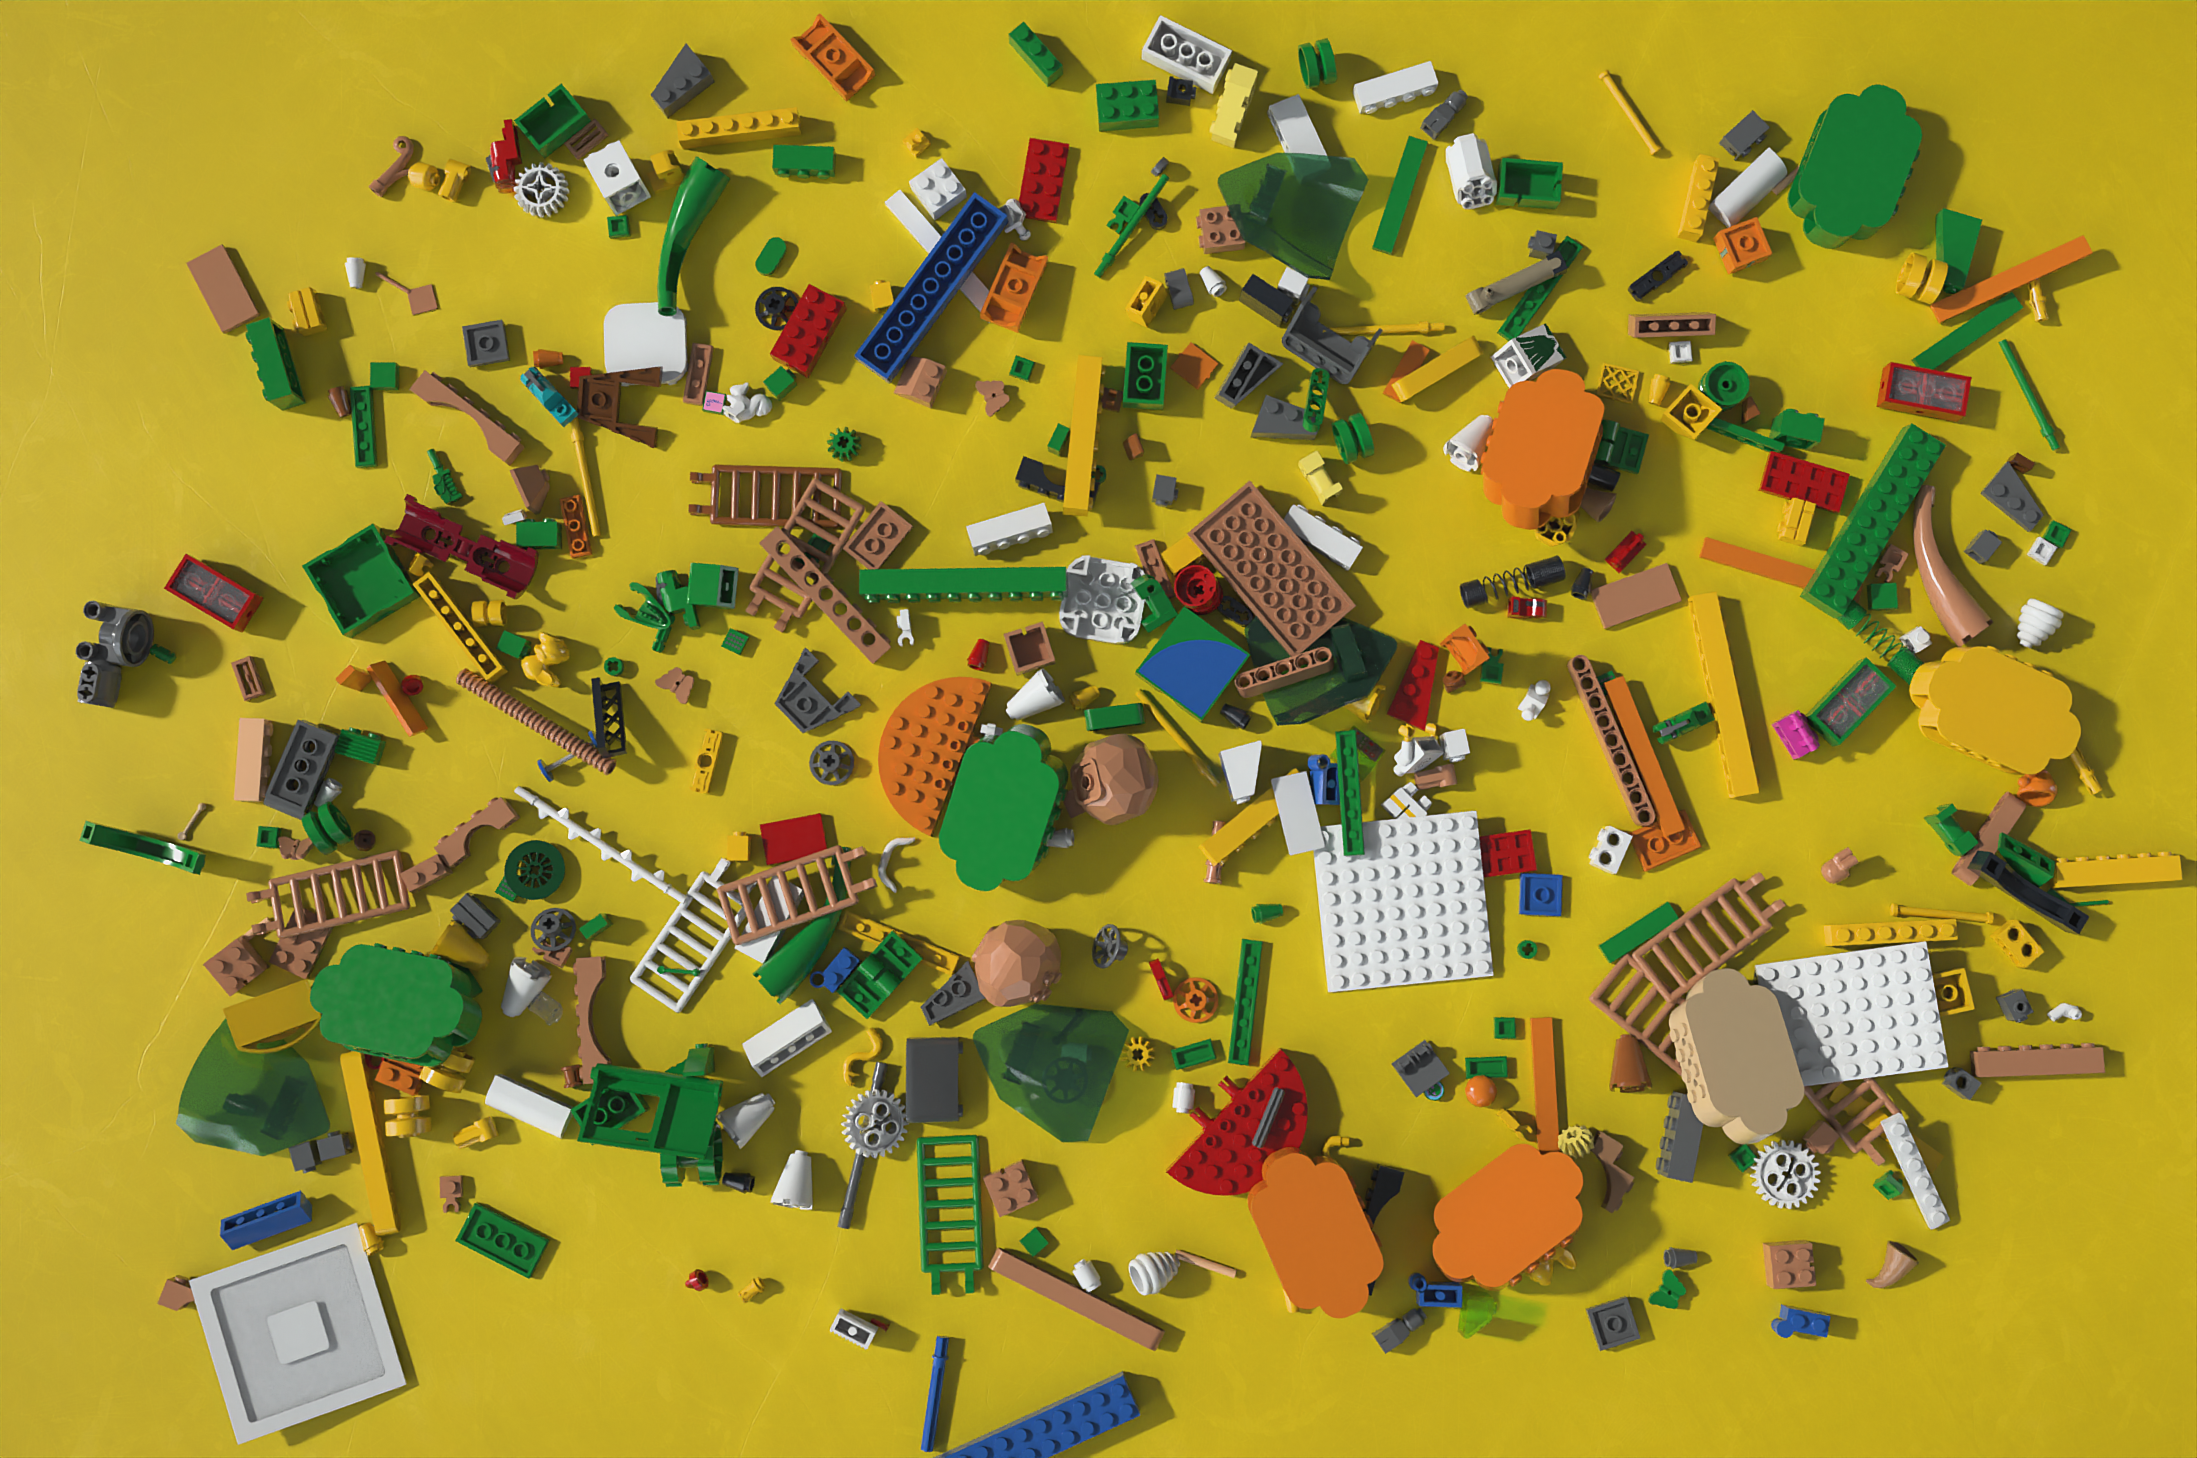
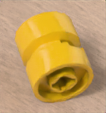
M493 600L489 604L487 601H474L472 603V621L476 628L488 627L489 624L495 627L506 625L507 609L504 600Z

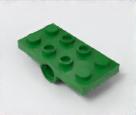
M1603 419L1601 422L1603 435L1594 462L1637 475L1641 467L1649 434L1624 428L1615 421Z
M892 930L837 992L868 1019L924 957L898 933Z

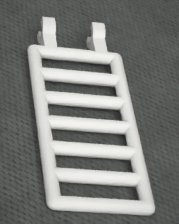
M721 858L711 875L706 871L700 873L685 895L688 897L686 902L679 904L630 977L632 983L677 1013L683 1010L731 939L729 927L723 934L686 909L694 898L726 920L723 908L698 892L705 881L716 889L725 885L719 881L731 864L725 858ZM757 882L746 886L748 894ZM733 890L727 892V896L742 906L736 917L734 916L738 928L746 917V912L740 893ZM681 916L719 940L713 951L675 926ZM670 933L707 957L701 968L663 943ZM659 950L687 970L699 969L700 975L694 977L690 985H687L669 972L659 974L657 972L659 965L653 962L652 959ZM646 967L684 992L677 1003L640 978Z

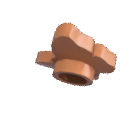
M1002 381L976 382L977 391L984 396V400L987 402L985 407L987 416L992 417L996 412L1000 411V408L1005 407L1009 403L1010 399L1007 394H1004V383Z
M675 667L668 671V674H664L661 678L655 680V683L662 689H670L671 692L676 694L680 703L687 704L691 694L690 690L693 688L694 678L685 676L680 668Z
M283 836L278 838L279 849L283 859H303L310 852L309 850L314 847L310 838L302 841L299 839L294 841Z

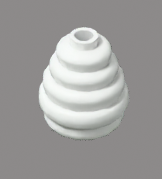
M2029 599L2027 605H2023L2020 611L2022 614L2019 616V622L2021 623L2018 625V630L2020 631L2017 637L2021 640V645L2030 649L2033 645L2040 646L2042 641L2048 639V635H2053L2055 629L2061 626L2063 612L2039 600Z
M1169 1252L1138 1254L1129 1263L1130 1277L1135 1288L1142 1295L1157 1294L1178 1273L1180 1262L1176 1255H1172Z

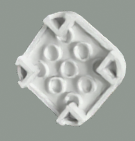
M658 302L621 304L610 309L604 320L606 372L663 366L661 384H677V381L688 372L689 366L687 363V321L679 307H677L675 315L668 317L658 313ZM622 382V383H621V386L629 387V385H638V384H631V383H623V382Z
M1090 555L1075 559L1067 569L1068 597H1064L1059 612L1063 630L1076 638L1111 644L1131 642L1139 632L1145 600H1141L1137 595L1131 582L1145 575L1144 571L1138 565L1131 562L1130 564L1094 558L1090 557Z

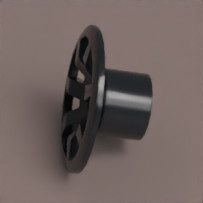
M768 288L757 298L755 305L756 316L766 328L783 330L785 325L775 326L777 317H781L787 324L788 319L784 313L785 311H794L798 300L786 288ZM775 291H783L787 294L781 297ZM772 292L765 300L763 299L766 294ZM790 296L794 300L795 307L786 305ZM760 302L764 304L766 309L761 314L759 313ZM771 315V325L765 323L762 318Z

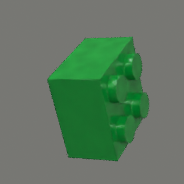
M1786 409L1772 420L1769 438L1784 443L1786 447L1809 451L1821 442L1825 418H1820L1818 414L1798 413V410Z

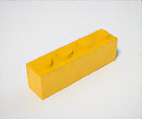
M1700 154L1694 161L1677 238L1697 242L1702 236L1720 158Z

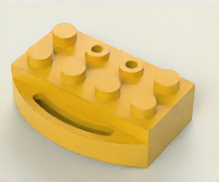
M304 979L223 1008L237 1050L255 1054L273 1053L292 1047L306 1038L317 1027L321 1019L320 1012L316 1011L311 1005V988L308 980ZM300 1028L305 1029V1033L285 1045L269 1049L257 1048L259 1043L282 1040L294 1034Z

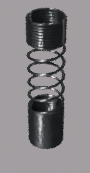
M1556 555L1526 564L1523 572L1516 567L1514 568L1513 576L1509 571L1505 570L1503 579L1499 574L1495 573L1493 582L1489 577L1485 576L1483 586L1478 579L1461 583L1460 593L1463 603L1468 609L1485 604V600L1488 603V597L1485 592L1486 578L1490 581L1495 597L1498 600L1499 597L1495 588L1496 575L1502 581L1505 594L1508 597L1509 594L1505 585L1506 572L1511 576L1516 593L1518 594L1519 590L1515 581L1516 569L1523 576L1527 591H1529V586L1525 578V568L1528 581L1533 589L1564 581L1566 573L1563 562Z

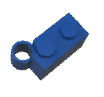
M1324 754L1311 755L1308 759V767L1312 770L1310 771L1309 784L1314 804L1340 805L1337 763H1331L1329 757Z
M844 947L824 972L816 971L811 974L810 983L815 988L825 986L832 993H836L862 960L847 947ZM818 973L824 977L822 985H817L814 982V977Z

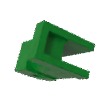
M1145 574L1131 582L1137 595L1141 600H1145L1152 612L1151 615L1141 620L1142 626L1148 633L1178 615L1162 586L1152 575Z
M1953 804L1940 805L1937 807L1938 814L1924 817L1926 822L1932 826L1945 843V846L1954 855L1963 856L1978 844V841L1971 832L1964 831L1952 816L1957 811Z

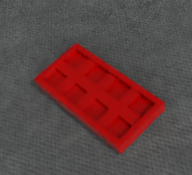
M1036 138L1029 139L1019 197L1020 207L1026 213L1025 219L1051 223L1057 222L1069 144Z
M1770 451L1758 491L1788 500L1798 498L1815 503L1817 505L1816 508L1837 514L1840 512L1850 474Z
M1531 829L1479 836L1483 878L1537 870Z

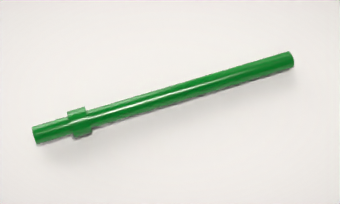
M1163 174L1110 251L1104 254L1101 264L1094 272L1095 276L1101 278L1108 266H1112L1116 260L1115 256L1170 179L1167 175Z
M2007 339L1998 342L2041 427L2040 432L2042 436L2046 437L2052 451L2060 448L2054 435L2055 430L2052 424L2049 425Z

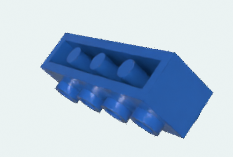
M300 1190L222 1219L220 1236L231 1250L238 1249L311 1222L312 1204Z

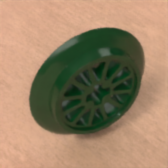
M540 840L524 842L514 848L509 854L504 868L505 879L509 888L522 898L529 900L546 898L560 887L564 879V859L558 849L548 842ZM533 853H536L535 861H533L531 856ZM540 854H544L545 857L539 862ZM526 856L529 857L530 864L524 860ZM548 858L551 860L550 863L543 865ZM521 861L527 865L526 868L519 867ZM532 866H540V869L538 870V875L534 873L531 874V872L533 871L531 868ZM553 866V871L544 870L545 868ZM518 870L526 871L525 873L518 875ZM543 874H552L549 880ZM525 876H528V877L525 879V881L522 883L521 880H520V878H523V877H525ZM541 877L547 881L545 885L542 884ZM532 878L531 887H527L526 884ZM536 879L540 885L538 888H534Z

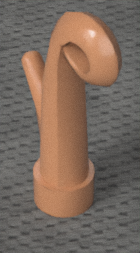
M399 136L393 142L394 149L402 155L377 180L374 179L368 186L379 197H382L387 192V188L403 176L408 175L409 169H403L412 157L414 146L412 141L406 136ZM406 143V148H400L399 145Z

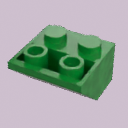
M691 563L686 604L716 609H735L739 568L717 564Z

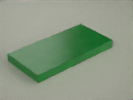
M477 1202L474 1203L455 1240L528 1279L532 1277L550 1242L544 1236Z

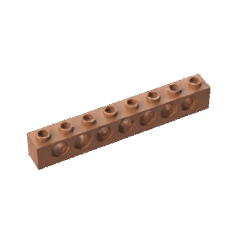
M777 526L759 544L865 657L874 664L891 648L889 645L890 639L884 633L879 635L875 630L877 627L870 618L865 620L861 615L863 611L856 603L851 605L847 601L849 596L843 589L839 588L837 590L832 585L835 581L827 573L823 575L818 570L820 565L813 558L809 560L804 555L806 550L799 543L794 544L790 540L792 535L784 527L780 529ZM781 544H788L790 546L788 554L783 555L779 552L778 549ZM796 559H802L805 562L804 567L800 570L793 567V562ZM816 574L819 577L818 583L815 585L809 584L807 582L808 575ZM824 589H830L833 592V596L831 599L825 600L821 597V592ZM838 604H844L847 607V612L839 615L835 612V607ZM852 619L860 620L861 627L858 630L850 628L849 622ZM870 633L875 636L874 644L867 645L864 643L863 638L866 634Z

